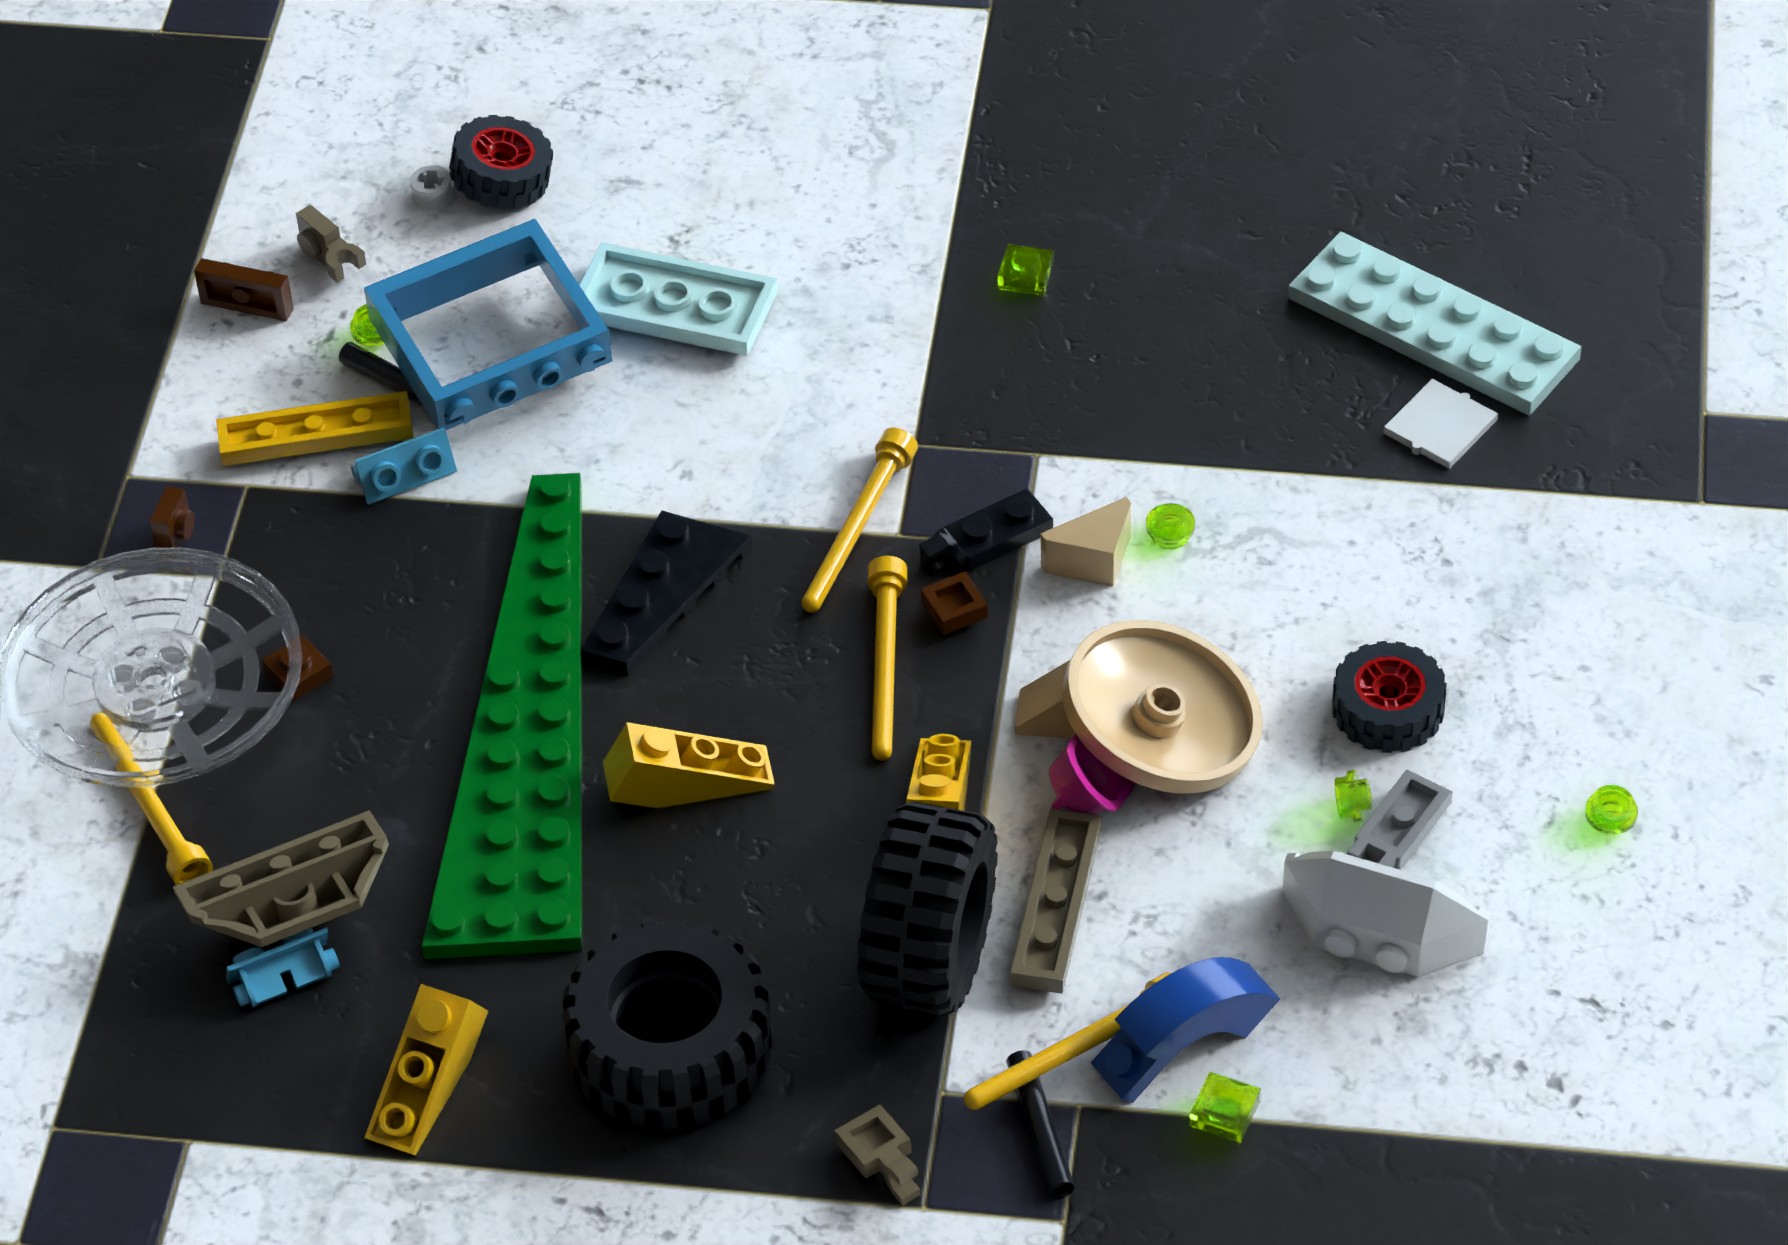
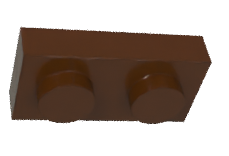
M204 258L200 259L194 270L201 304L286 322L294 309L287 275Z

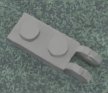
M1405 770L1355 835L1354 844L1348 850L1347 855L1364 860L1368 856L1378 861V864L1401 870L1452 803L1453 791L1414 772Z

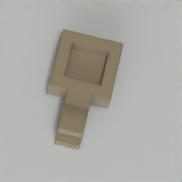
M311 204L296 213L299 229L297 241L300 248L309 258L315 257L325 265L329 276L338 283L344 279L343 263H351L358 269L366 265L364 251L358 246L344 241L340 237L339 227Z
M881 1105L874 1107L834 1130L837 1146L866 1179L880 1171L884 1175L891 1193L902 1206L921 1196L920 1188L912 1180V1178L918 1176V1168L906 1157L912 1153L911 1140Z

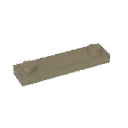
M1050 808L1010 971V986L1063 994L1101 833V815Z

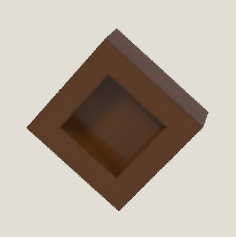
M166 486L149 521L156 553L159 555L176 557L183 540L189 539L193 532L195 516L194 512L189 510L185 489Z
M966 571L921 588V602L943 635L988 618V604Z
M303 635L261 659L264 673L291 701L296 700L333 677L331 663Z

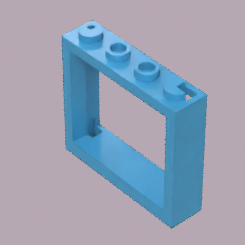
M536 219L364 287L371 323L437 429L444 427L448 430L460 424H466L472 419L496 409L508 407L518 400L542 390L551 389L559 383L583 373L594 371L595 368L613 361L609 329ZM539 265L581 330L442 387L401 321Z

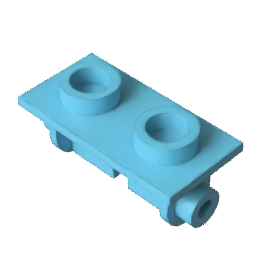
M444 427L354 460L355 465L351 466L354 480L357 484H361L368 505L457 472Z
M327 927L315 932L310 928L282 939L283 945L265 952L262 947H254L236 955L233 958L234 964L227 966L226 980L228 984L240 981V985L233 987V992L239 1006L242 1007L250 1004L254 1008L287 994L280 975L288 972L296 989L331 977V971L340 968V964L333 948L323 951L322 947L327 945L328 940Z

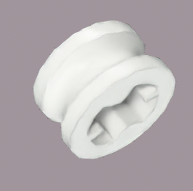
M436 165L425 166L416 170L410 177L412 198L418 207L426 210H437L451 202L453 188L449 172L445 168Z

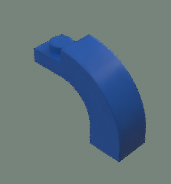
M1216 957L1192 963L1167 975L1134 999L1114 1019L1121 1029L1092 1060L1091 1064L1122 1100L1133 1103L1163 1068L1185 1047L1206 1035L1217 1032H1228L1246 1038L1278 1003L1280 998L1249 963L1239 959Z

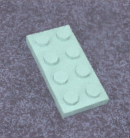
M603 242L600 243L579 284L607 327L748 356L778 293L777 278Z

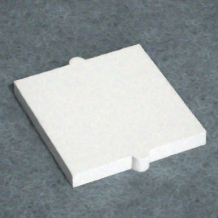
M1431 379L1384 426L1383 434L1408 446L1413 454H1422L1450 469L1498 420V413L1470 399L1468 393L1461 394Z

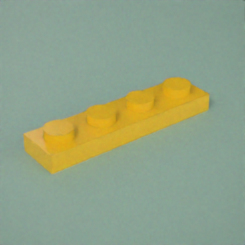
M407 391L216 419L222 466L414 438Z

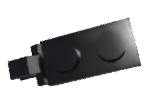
M1026 488L938 530L933 537L919 544L920 564L930 576L953 565L957 567L966 566L969 571L1039 539L1040 533L1053 528V518L1029 489Z

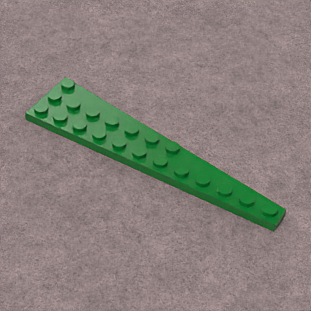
M580 473L532 475L422 943L424 959L582 950V483Z

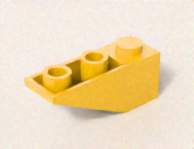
M628 722L603 760L610 801L644 807L663 808L770 790L775 785L765 745Z
M937 734L930 738H920L906 804L915 801L965 811L971 741L959 740L958 737L950 734Z
M423 984L420 985L365 1134V1139L416 1156L470 1063L488 1010L469 999Z

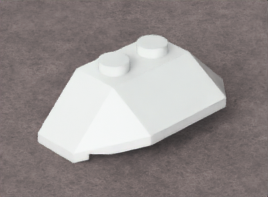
M1337 851L1309 852L1303 855L1288 853L1285 858L1283 895L1316 948L1329 951L1338 957H1349L1380 966L1388 972H1400L1417 978L1483 954L1486 951L1492 912L1481 906H1473L1463 895L1437 880Z

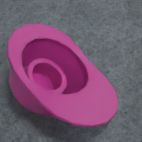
M1076 733L1067 743L1066 748L1052 762L1048 773L1051 785L1057 795L1051 804L1053 809L1067 807L1070 811L1094 815L1106 810L1114 812L1121 807L1135 786V782L1119 775L1098 760L1084 746Z

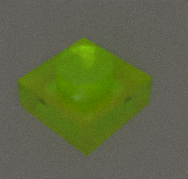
M1008 244L998 273V289L1044 296L1054 264V250Z
M1209 1072L1190 1112V1126L1241 1143L1260 1103L1261 1088Z

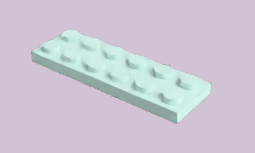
M1341 231L1289 284V299L1529 416L1580 360V345Z

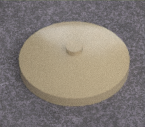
M1148 620L1121 621L1101 627L1080 643L1063 677V706L1069 723L1077 737L1104 765L1137 784L1171 793H1200L1224 786L1241 774L1259 745L1263 728L1262 711L1252 684L1228 655L1206 639L1183 628Z

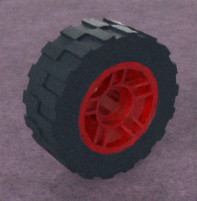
M497 115L474 118L472 122L463 124L461 130L457 131L454 136L449 165L451 181H454V187L459 192L464 193L467 199L474 200L480 203L479 205L485 207L492 206L505 210V208L518 209L526 204L531 205L536 202L538 197L541 198L545 194L546 188H548L553 160V149L550 148L551 142L548 138L544 137L543 132L539 128H534L525 120L520 121L512 116L501 117Z
M1377 641V644L1362 645L1359 647V650L1348 653L1345 656L1344 662L1339 663L1336 668L1332 699L1333 718L1337 719L1336 725L1341 732L1344 731L1347 734L1349 740L1353 743L1358 742L1363 745V748L1369 750L1377 749L1382 750L1383 753H1392V751L1401 750V752L1409 751L1417 745L1420 747L1427 743V739L1430 736H1435L1439 731V723L1443 722L1447 683H1444L1445 674L1442 668L1439 669L1437 661L1431 655L1427 656L1423 653L1422 649L1416 646L1413 648L1407 646L1406 643L1398 641L1396 643Z

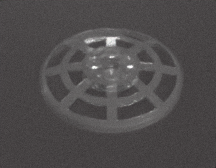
M182 547L148 548L123 552L94 561L69 573L44 590L26 607L11 628L1 650V705L8 725L21 745L40 762L63 775L87 783L111 787H152L181 782L206 774L235 760L256 745L278 723L290 705L300 681L303 654L299 627L289 603L277 587L258 571L235 559L210 551ZM151 573L195 574L186 599L154 598L125 604L115 581ZM215 579L230 583L249 593L265 606L272 616L246 632L243 626L230 615L206 604ZM96 589L106 612L82 626L67 640L63 647H59L36 636L42 626L60 609L81 595ZM154 615L179 616L174 629L160 627L138 630L133 621L137 618ZM201 620L220 629L232 641L209 653L206 646L194 637L193 634ZM114 627L119 639L106 648L98 660L80 655V652L92 640ZM282 631L286 641L289 660L287 678L282 692H256L260 674L256 648ZM25 653L52 664L47 686L50 710L23 714L19 711L16 684L20 664ZM242 657L244 679L241 691L216 689L215 670ZM69 671L92 679L94 699L66 706L64 688ZM152 675L165 677L163 681L157 684L147 685L142 683L147 677ZM206 706L230 709L217 724L198 736H195L188 724V721L196 717ZM246 710H269L249 731L228 746L209 755L204 750V746L211 744L228 732L242 718ZM97 713H104L113 724L119 726L116 735L120 747L115 746L111 742L106 744L93 738L83 731L76 722L90 719ZM59 726L77 745L99 756L89 767L65 760L42 747L29 731ZM168 730L176 745L157 749H129L140 732L152 733ZM183 755L188 762L175 767L144 772L112 771L120 760L155 762Z

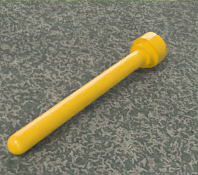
M891 427L884 430L875 446L877 464L802 599V607L806 612L814 613L820 609L894 472H898L910 465L918 450V443L907 431Z
M880 556L873 559L868 565L867 585L877 598L872 755L879 761L887 760L892 754L897 598L900 597L907 587V565L903 560L894 556Z
M104 713L94 714L90 719V727L168 851L166 870L174 883L179 885L212 872L213 865L201 846L185 841L109 717Z
M1165 972L1148 981L1145 985V990L1171 973ZM1128 1005L969 1089L964 1095L965 1105L971 1110H978L1111 1039L1121 1029L1114 1019Z

